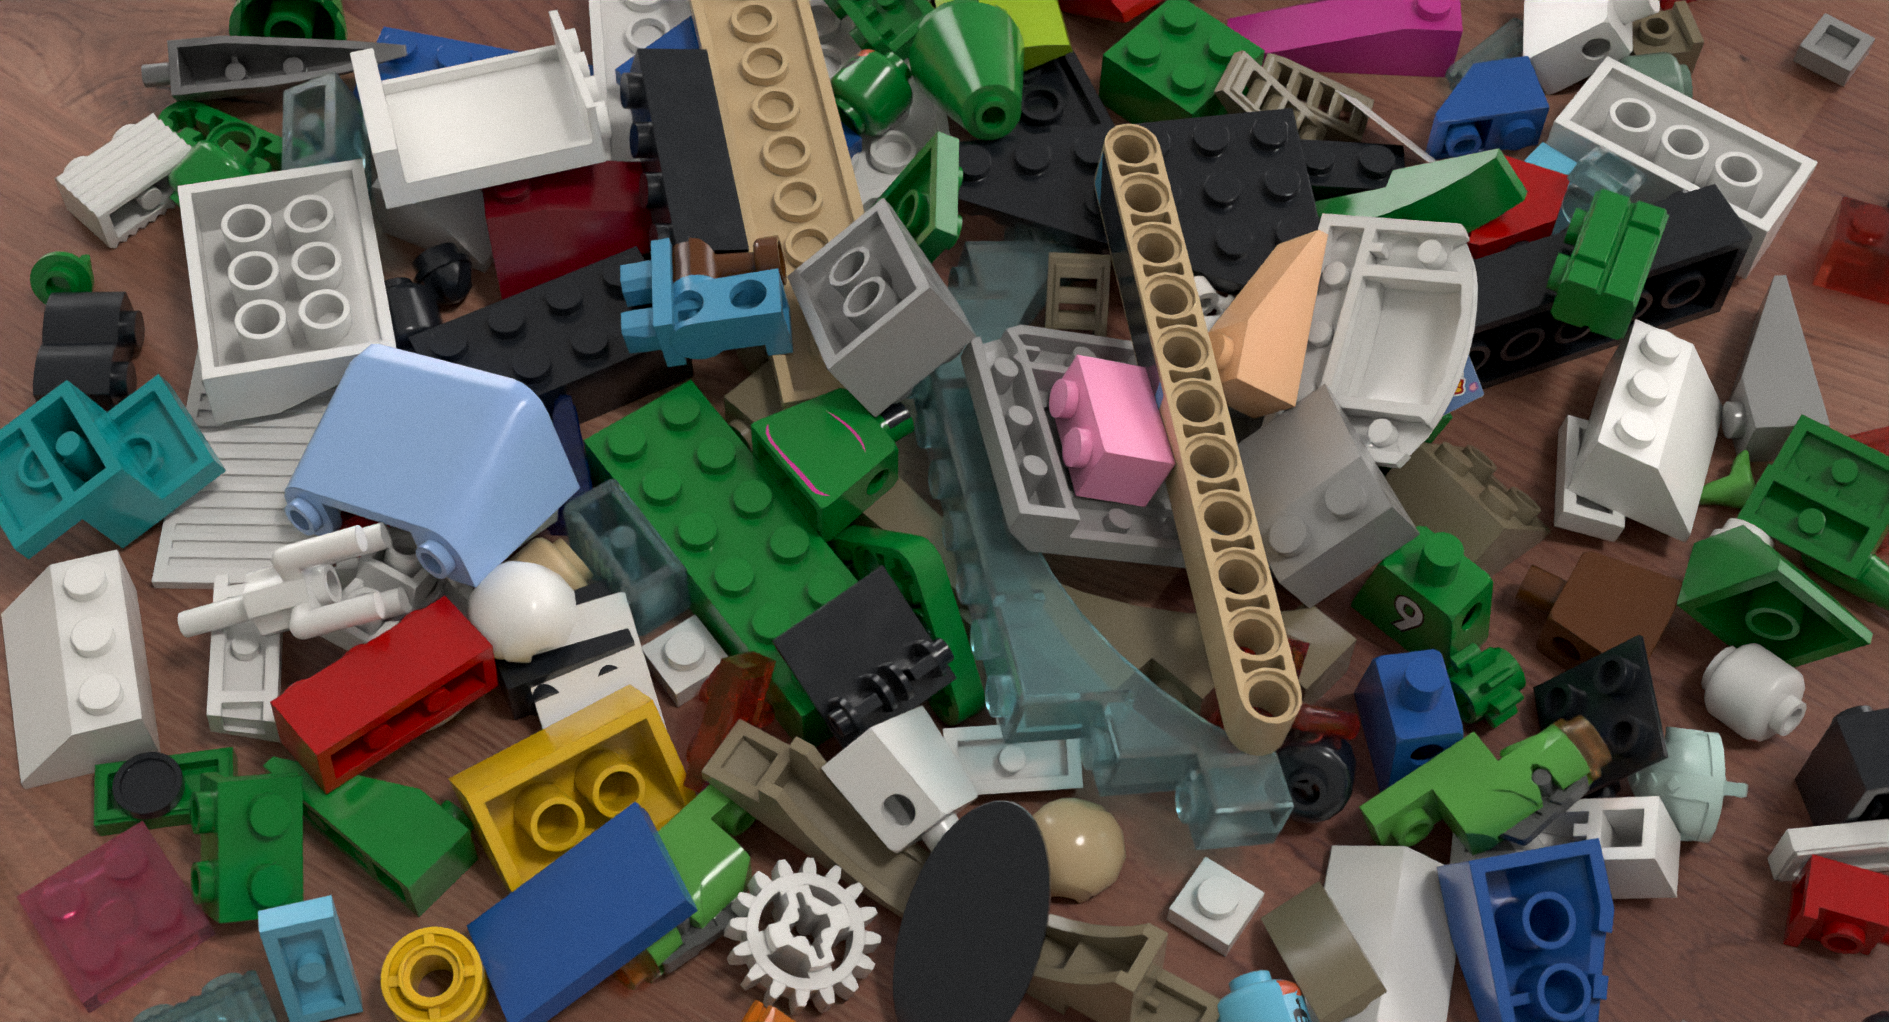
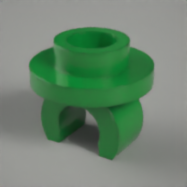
M55 251L39 258L30 274L31 288L36 297L46 305L51 292H93L94 275L90 255L78 257L68 252Z

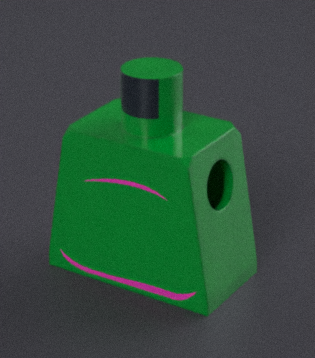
M838 388L752 423V450L755 458L827 543L894 487L898 480L899 450L895 443L914 432L915 427L910 413L901 402L890 405L877 417H874L847 389Z

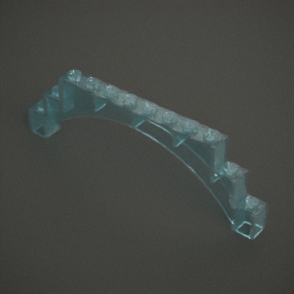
M1017 223L1015 229L1005 227L1004 241H965L958 266L950 269L947 288L959 303L976 337L981 336L982 343L984 344L1000 339L1007 328L1029 325L1044 308L1046 303L1049 252L1095 253L1056 242L1055 234ZM1060 278V286H1068L1073 281H1088L1089 279ZM963 349L954 360L941 364L916 384L906 398L913 399L917 412L915 419L917 444L919 448L927 449L930 461L928 471L930 494L933 499H940L944 513L942 520L943 543L947 551H954L957 562V596L962 605H968L972 619L970 631L972 653L976 660H983L986 671L985 699L987 710L991 717H998L1004 743L1080 739V756L1083 766L1086 770H1092L1100 797L1176 791L1175 804L1178 817L1183 824H1188L1196 850L1273 844L1294 809L1276 751L1268 755L1256 756L1239 750L1229 740L1224 730L1206 721L1160 689L1124 658L1082 614L1052 573L1042 553L1028 551L1009 531L960 356L964 351Z

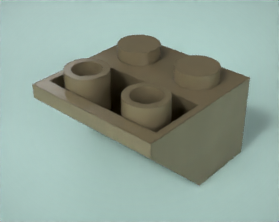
M1423 442L1410 455L1411 458L1401 469L1392 468L1385 476V479L1415 527L1426 526L1434 533L1446 532L1454 535L1461 541L1464 547V556L1487 572L1490 577L1543 541L1551 532L1537 518L1541 509L1535 501L1516 487H1511L1508 490L1493 475L1497 470L1493 461L1472 445L1460 447L1453 446L1447 442L1442 444Z

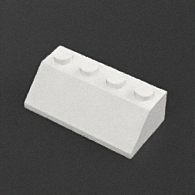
M1609 56L1605 58L1555 119L1546 142L1550 147L1592 171L1584 194L1591 199L1594 198L1596 191L1603 188L1630 197L1631 203L1634 204L1637 201L1652 204L1665 200L1677 191H1693L1716 184L1753 236L1737 272V275L1744 279L1748 277L1772 243L1818 163Z

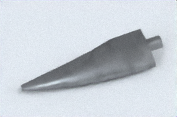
M226 35L167 40L169 62L142 64L141 74L146 88L171 85V96L175 100L201 101L274 91L322 81L354 72L350 56L351 52L373 48L377 65L407 56L406 45L363 41Z

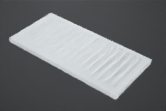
M199 348L197 349L186 409L226 471L164 517L152 577L154 588L214 589L215 575L224 573L229 574L230 585L244 584L245 574L272 565V554L277 548L317 537L314 534L309 536L302 533L290 522L285 513L287 502L284 494L338 385L278 414L215 424L202 379Z

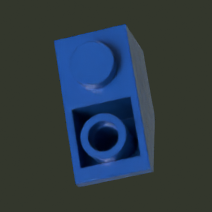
M1529 56L1473 63L1435 114L1425 152L1437 160L1498 148L1500 150H1519L1528 146L1538 145L1550 106Z

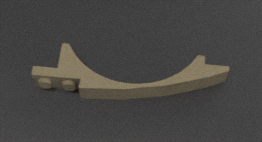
M739 719L701 771L702 778L828 870L835 865L840 867V878L850 885L860 883L864 887L862 890L863 894L903 918L911 891L930 853L916 843L899 853L889 850L822 770L821 767L827 762L814 745L797 736L788 745ZM1049 913L1043 949L1035 974L1026 992L1028 995L1063 1015L1068 1007H1071L1097 1022H1218L1220 1016L1218 1012L1219 998L1163 969L1168 933L1150 923L1134 926L1096 925Z

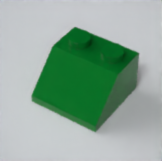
M1740 525L1694 543L1676 605L1729 647L1739 648L1742 645L1756 643L1795 668L1871 644L1873 633L1834 597L1746 526Z

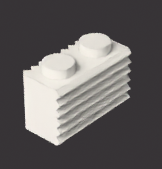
M152 113L137 124H128L121 127L114 134L110 142L89 156H80L73 159L66 166L64 172L54 179L66 208L108 247L117 248L119 241L126 242L129 235H136L139 228H146L148 221L155 222L158 215H165L167 208L174 209L176 204L168 198L174 192L168 182V175L192 147L187 145L183 138L180 139L176 132H172L169 126H165L162 120H158L154 113Z

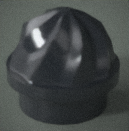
M442 243L433 246L419 254L412 262V267L416 273L414 283L427 286L433 293L437 304L451 305L459 303L473 286L471 280L472 262L467 254L459 252L454 243Z

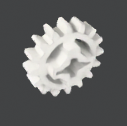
M807 857L798 873H793L785 859L779 860L772 870V880L767 875L758 871L747 885L751 894L739 892L734 900L731 909L740 917L730 919L724 929V936L740 941V944L732 949L727 960L729 965L746 964L749 968V972L741 983L744 990L750 989L758 983L767 988L764 995V1006H772L780 996L789 998L791 1015H799L805 1008L808 999H812L818 1011L824 1013L835 1002L834 992L847 1001L859 988L855 978L865 979L873 970L875 963L865 954L874 952L881 943V935L865 931V927L878 914L876 907L859 908L855 901L864 887L860 883L853 884L846 889L838 884L841 868L837 865L832 867L824 877L816 874L814 858ZM773 901L775 908L771 913L775 923L769 924L765 930L759 932L761 912ZM796 926L798 933L803 936L793 937L790 931ZM811 934L815 940L811 946L805 937L806 935ZM846 940L843 961L833 971L831 964L835 959L831 948L836 947L840 941Z

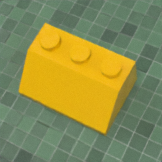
M631 684L448 778L464 813L474 825L473 832L509 894L635 801L648 812L655 828L659 831L696 797L653 699Z

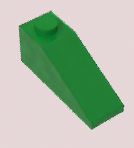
M273 756L263 765L266 774L296 772L302 775L303 819L418 917L432 906L478 860L471 837L474 825L467 815L449 800H444L439 805L421 789L356 775L330 793L325 794L297 761Z

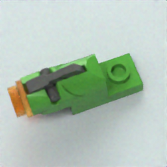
M1578 715L1569 722L1559 719L1539 734L1507 746L1500 751L1499 755L1501 758L1499 760L1494 757L1476 733L1472 732L1359 808L1369 833L1378 846L1409 847L1423 840L1431 832L1434 824L1441 819L1445 821L1471 855L1488 851L1504 840L1526 846L1560 814L1565 813L1588 792L1589 786L1592 785L1593 781L1602 776L1600 768L1612 761L1611 754L1598 732L1581 715Z
M711 784L658 831L698 911L612 973L619 982L630 990H635L643 981L653 983L664 972H673L698 955L699 951L723 936L724 929L730 919L740 917L731 909V906L739 892H748L749 888L747 885L752 878L751 859L748 853L729 835H740L752 825L756 818Z

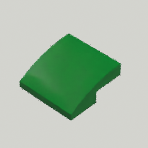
M1801 414L1772 465H1767L1736 519H1741L1755 525L1769 535L1771 539L1857 581L1889 532V456Z

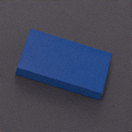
M635 801L469 923L467 928L507 1022H547L696 913L698 909L648 812Z

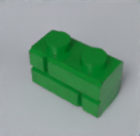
M1603 188L1595 192L1589 211L1576 207L1563 242L1574 246L1571 256L1558 253L1546 285V289L1557 292L1550 312L1553 318L1580 328L1587 325L1590 331L1615 340L1624 338L1668 221L1669 215L1667 210L1642 201H1637L1635 204L1631 203L1630 197Z

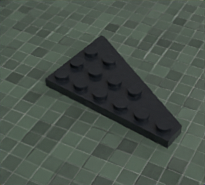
M1293 108L1136 124L1152 132L1160 144L1193 276H1204L1214 290L1231 295L1239 294L1278 244L1318 230L1319 217ZM1115 126L1001 137L995 140L981 139L959 142V166L963 169V180L958 191V212L970 216H986L991 218L996 224L1015 229L1017 223L1055 234L1056 242L1099 255H1111L1094 187V177L1105 137L1109 130Z

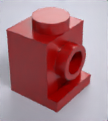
M1812 854L1792 883L1783 944L1797 948L1804 937L1820 941L1825 948L1837 953H1861L1869 955L1877 944L1889 947V876Z

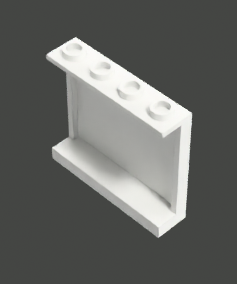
M557 10L549 11L555 45L381 81L373 48L350 53L386 209L606 162L602 139L612 137L607 108L604 100L600 101L594 75L590 76L584 51L581 52L575 28L565 30Z

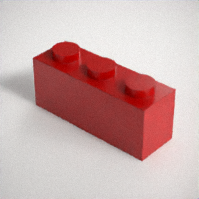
M443 596L423 609L410 612L399 624L371 641L354 646L341 659L310 678L293 683L283 694L270 701L280 742L324 793L328 794L498 686L493 646L446 596Z

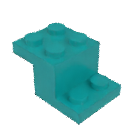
M159 374L108 412L66 380L0 429V526L14 550L28 559L82 519L121 548H124L223 474L226 469L171 384Z

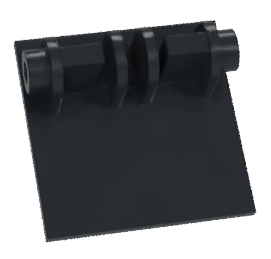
M883 565L771 640L842 749H845L870 727L916 708L957 679L948 665L954 660L951 649L939 637L932 641Z
M1637 635L1533 687L1541 732L1552 724L1557 726L1577 747L1588 764L1591 772L1587 775L1593 783L1589 786L1588 792L1582 796L1583 798H1616L1615 794L1621 790V779L1669 758L1643 636Z

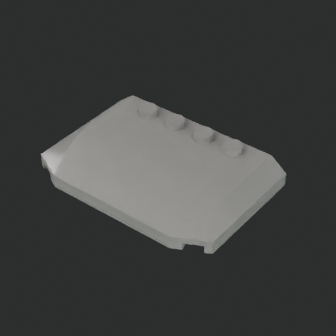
M1028 325L1007 328L1000 339L984 344L982 343L981 336L971 340L960 358L1007 526L1013 536L1031 552L1186 568L1165 480L1146 507L1076 496L1069 469L1063 462L1062 444L1056 422L1049 411L1051 389L1057 380L1062 379L1077 355L1137 366L1132 341ZM1227 406L1237 444L1261 428L1264 416L1252 418ZM1212 530L1213 532H1215V533H1217V534H1219V535H1224L1223 533H1221V532H1219V531ZM1269 566L1271 577L1276 578L1274 572Z

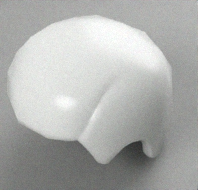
M508 561L498 565L474 588L466 603L468 620L491 643L494 658L498 660L505 659L508 662L530 663L532 656L539 650L547 647H562L569 639L577 617L574 590L559 574L542 565L521 561Z

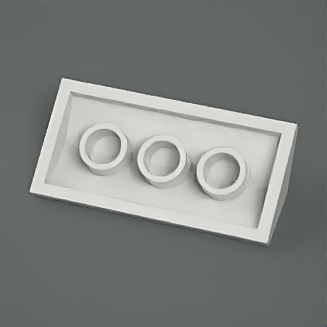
M1332 845L1324 888L1388 991L1370 1002L1367 1008L1358 1015L1345 1018L1341 1022H1446L1456 951L1450 936L1436 866L1444 864L1406 846ZM1304 996L1311 1021L1320 1022Z

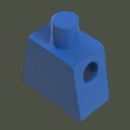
M1430 649L1382 655L1372 659L1355 689L1354 697L1381 793L1463 739V725L1443 656L1438 650ZM1417 749L1415 755L1422 760H1415L1410 758V756Z

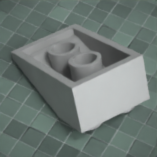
M884 198L787 276L828 371L874 417H877L890 405L904 400L912 392L916 384L941 364L954 360L962 352L965 345L976 337L959 303L896 212Z
M1323 384L1297 402L1295 407L1287 409L1237 444L1268 564L1279 583L1309 608L1420 535L1326 384Z

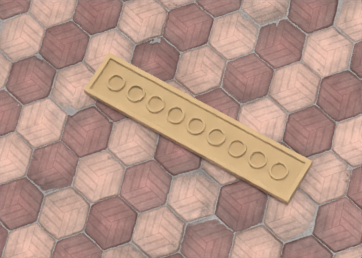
M688 0L699 49H707L748 241V252H753V244L756 239L778 235L783 249L786 274L788 276L865 213L809 0ZM788 277L787 284L783 286L791 310L793 353L770 356L782 410L838 388L846 389L828 371Z

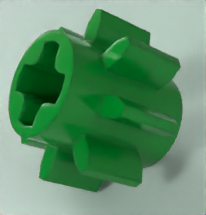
M1473 642L1448 658L1451 667L1447 669L1459 715L1463 722L1469 724L1475 722L1477 724L1485 718L1494 729L1518 713L1516 704L1524 700V695L1520 691L1524 689L1526 680L1521 666L1508 651L1500 647L1492 648L1490 646L1481 652L1480 648Z

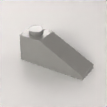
M1786 275L1774 276L1757 311L1729 401L1725 402L1722 409L1721 420L1725 437L1733 440L1736 455L1743 450H1747L1750 462L1775 461L1801 414L1825 426H1830Z

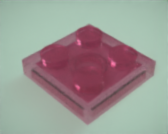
M143 821L17 896V899L89 1013L215 935L211 924L198 904L194 903L192 895Z

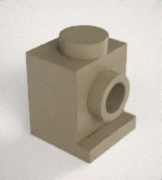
M1686 1L1674 2L1672 10L1659 11L1656 14L1633 21V51L1629 56L1669 52L1677 59L1679 64H1686L1692 76L1705 41Z

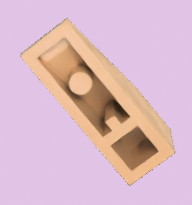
M1316 230L1278 244L1208 332L1227 406L1252 418H1258L1296 406L1328 234L1323 231Z

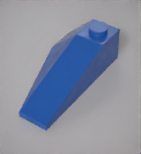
M1599 838L1436 866L1450 936L1479 1022L1599 1021L1600 1000H1607L1609 977L1602 975L1606 933H1612L1614 905Z

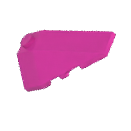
M1317 0L1229 18L1226 26L1265 50L1263 64L1267 54L1272 53L1290 59L1315 72L1444 78L1451 77L1463 33L1460 0Z

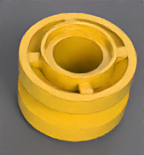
M426 927L407 934L389 951L381 970V989L386 1003L399 1022H476L487 1004L489 978L476 948L465 936L449 928ZM444 969L453 973V981L443 994L436 997H424L418 994L421 980L431 971Z

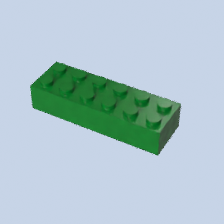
M689 380L584 439L591 484L693 614L706 627L731 659L732 664L790 738L794 740L797 736L814 745L815 748L832 738L833 734L771 640L858 581L692 380Z

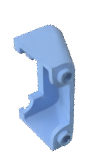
M371 344L349 363L285 489L284 497L287 502L285 513L290 522L299 531L309 536L313 534L320 536L337 531L342 525L339 510L380 523L384 522L386 525L408 531L418 547L416 549L417 559L427 572L439 579L447 577L476 588L492 570L500 565L576 493L580 486L548 411L539 397L525 384L513 378L381 344Z

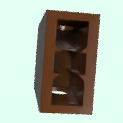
M1589 551L1582 553L1568 581L1532 564L1520 585L1515 599L1548 615L1536 647L1541 654L1567 671L1637 635H1641L1644 638L1649 661L1677 607L1676 604L1683 581Z

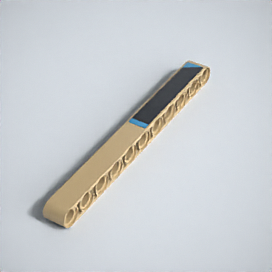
M1136 124L1117 125L1109 130L1105 137L1094 177V187L1137 366L1146 367L1175 460V466L1165 478V483L1224 729L1230 742L1238 750L1249 755L1264 756L1274 753L1283 744L1302 705V693L1160 144L1156 136L1147 128ZM1212 530L1219 531V532L1223 533L1224 535H1219V534L1213 532ZM1224 587L1232 588L1240 594H1234ZM1238 646L1247 647L1257 655H1250L1242 651ZM1252 707H1261L1271 713L1273 717H1265L1257 713Z

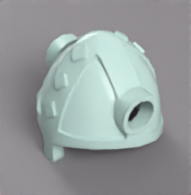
M1666 726L1665 743L1669 758L1628 776L1630 788L1635 797L1660 796L1681 835L1680 841L1708 843L1716 831L1724 797H1747L1748 785L1746 783L1727 781L1725 776L1724 748L1719 733Z

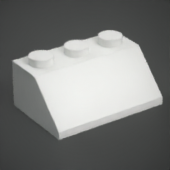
M1635 319L1605 367L1589 418V424L1585 431L1567 490L1619 512L1628 518L1682 542H1686L1691 535L1723 409L1692 343L1682 340L1668 331L1657 329Z
M118 550L49 565L1 614L20 779L24 789L95 773V765L127 761L133 756L145 752L161 753L137 590Z

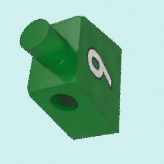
M1417 526L1416 528L1420 535L1384 558L1376 566L1353 599L1351 607L1408 652L1430 649L1438 650L1443 656L1447 670L1451 667L1448 658L1473 642L1480 648L1487 641L1494 582L1487 572L1464 556V547L1457 537L1446 532L1434 533L1426 526Z

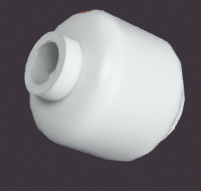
M1751 643L1742 645L1739 648L1734 646L1725 648L1711 661L1702 677L1701 685L1706 690L1704 695L1706 710L1749 741H1764L1776 733L1780 736H1786L1798 726L1805 715L1807 706L1802 702L1805 690L1803 675L1759 644Z

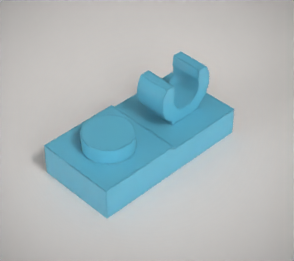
M332 895L258 911L259 934L289 1022H320L363 1012L361 990Z

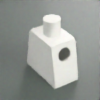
M1524 0L1523 56H1529L1540 85L1548 95L1556 93L1591 76L1607 56L1616 61L1629 56L1633 51V21L1658 13L1660 10L1659 0Z
M922 705L870 727L821 767L828 778L889 850L895 853H899L921 840L925 842L932 852L943 835L959 820L957 814L978 798L976 788Z

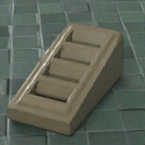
M1244 50L1233 54L1214 91V94L1229 114L1293 108L1300 139L1323 140L1327 132L1326 128L1305 105ZM1245 85L1249 90L1246 97L1242 94Z
M1272 53L1267 54L1263 68L1297 99L1306 101V103L1300 102L1321 121L1327 130L1323 139L1340 142H1362L1369 116L1337 91L1359 100L1370 110H1372L1374 105L1373 99L1290 59ZM1319 104L1328 106V113L1319 110ZM1341 110L1352 113L1349 124L1339 119Z
M1049 252L1044 328L1055 330H1093L1092 335L1106 337L1111 255ZM1060 278L1096 279V288L1060 286ZM1059 303L1094 305V311L1058 309Z

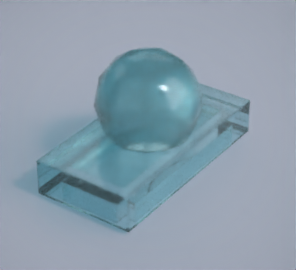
M1597 146L1578 161L1567 177L1570 183L1561 206L1563 214L1570 223L1576 207L1589 211L1595 192L1602 188L1630 197L1631 201L1648 178H1646L1645 173L1604 146Z

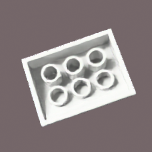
M362 159L177 186L202 379L215 424L281 413L339 385L349 363L371 344H381L396 348Z

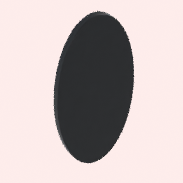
M993 801L972 809L951 826L926 860L909 896L896 944L893 968V999L897 1022H1010L1019 1008L1041 956L1051 906V868L1047 845L1036 820L1022 806L1009 801Z

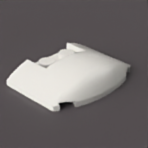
M1322 213L1318 230L1328 234L1296 403L1323 384H1326L1377 466L1401 469L1411 458L1410 455L1431 435L1443 417L1460 382L1470 352L1475 329L1478 295L1477 272L1470 250L1466 244L1470 240L1465 227L1459 223ZM1286 410L1265 415L1261 427Z

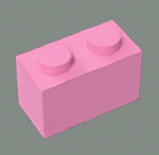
M1077 355L1062 379L1054 383L1049 396V411L1056 422L1062 444L1063 462L1069 469L1075 495L1146 507L1175 466V460L1146 367Z

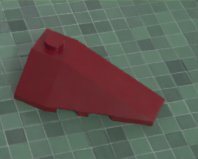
M606 160V162L482 188L486 222L502 300L637 246L642 256L650 253L649 231L652 219L650 209H643L639 198V181L642 174L641 162Z

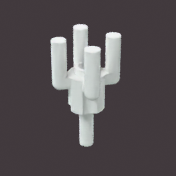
M384 522L363 528L360 525L279 547L272 554L271 566L245 574V589L242 595L180 612L178 614L179 629L184 637L189 638L251 620L257 626L261 636L268 637L291 631L294 637L305 640L378 619L383 620L408 613L410 608L409 599L402 587L380 593L372 592L341 601L342 587L336 570L331 565L391 548L392 538L389 528Z

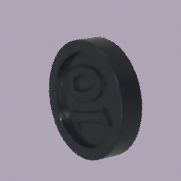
M145 752L133 756L121 765L114 776L112 790L119 807L127 815L137 819H154L167 814L177 806L185 791V778L178 763L172 757L160 752Z

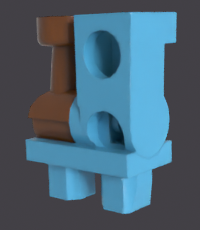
M778 235L756 239L753 244V252L715 254L707 243L698 238L689 237V241L676 244L673 247L669 238L651 241V260L620 265V282L627 306L652 303L653 306L621 313V331L630 354L662 350L667 366L672 367L687 364L686 358L708 359L715 357L724 350L765 345L768 356L793 353L791 310L783 286L787 284L786 266Z

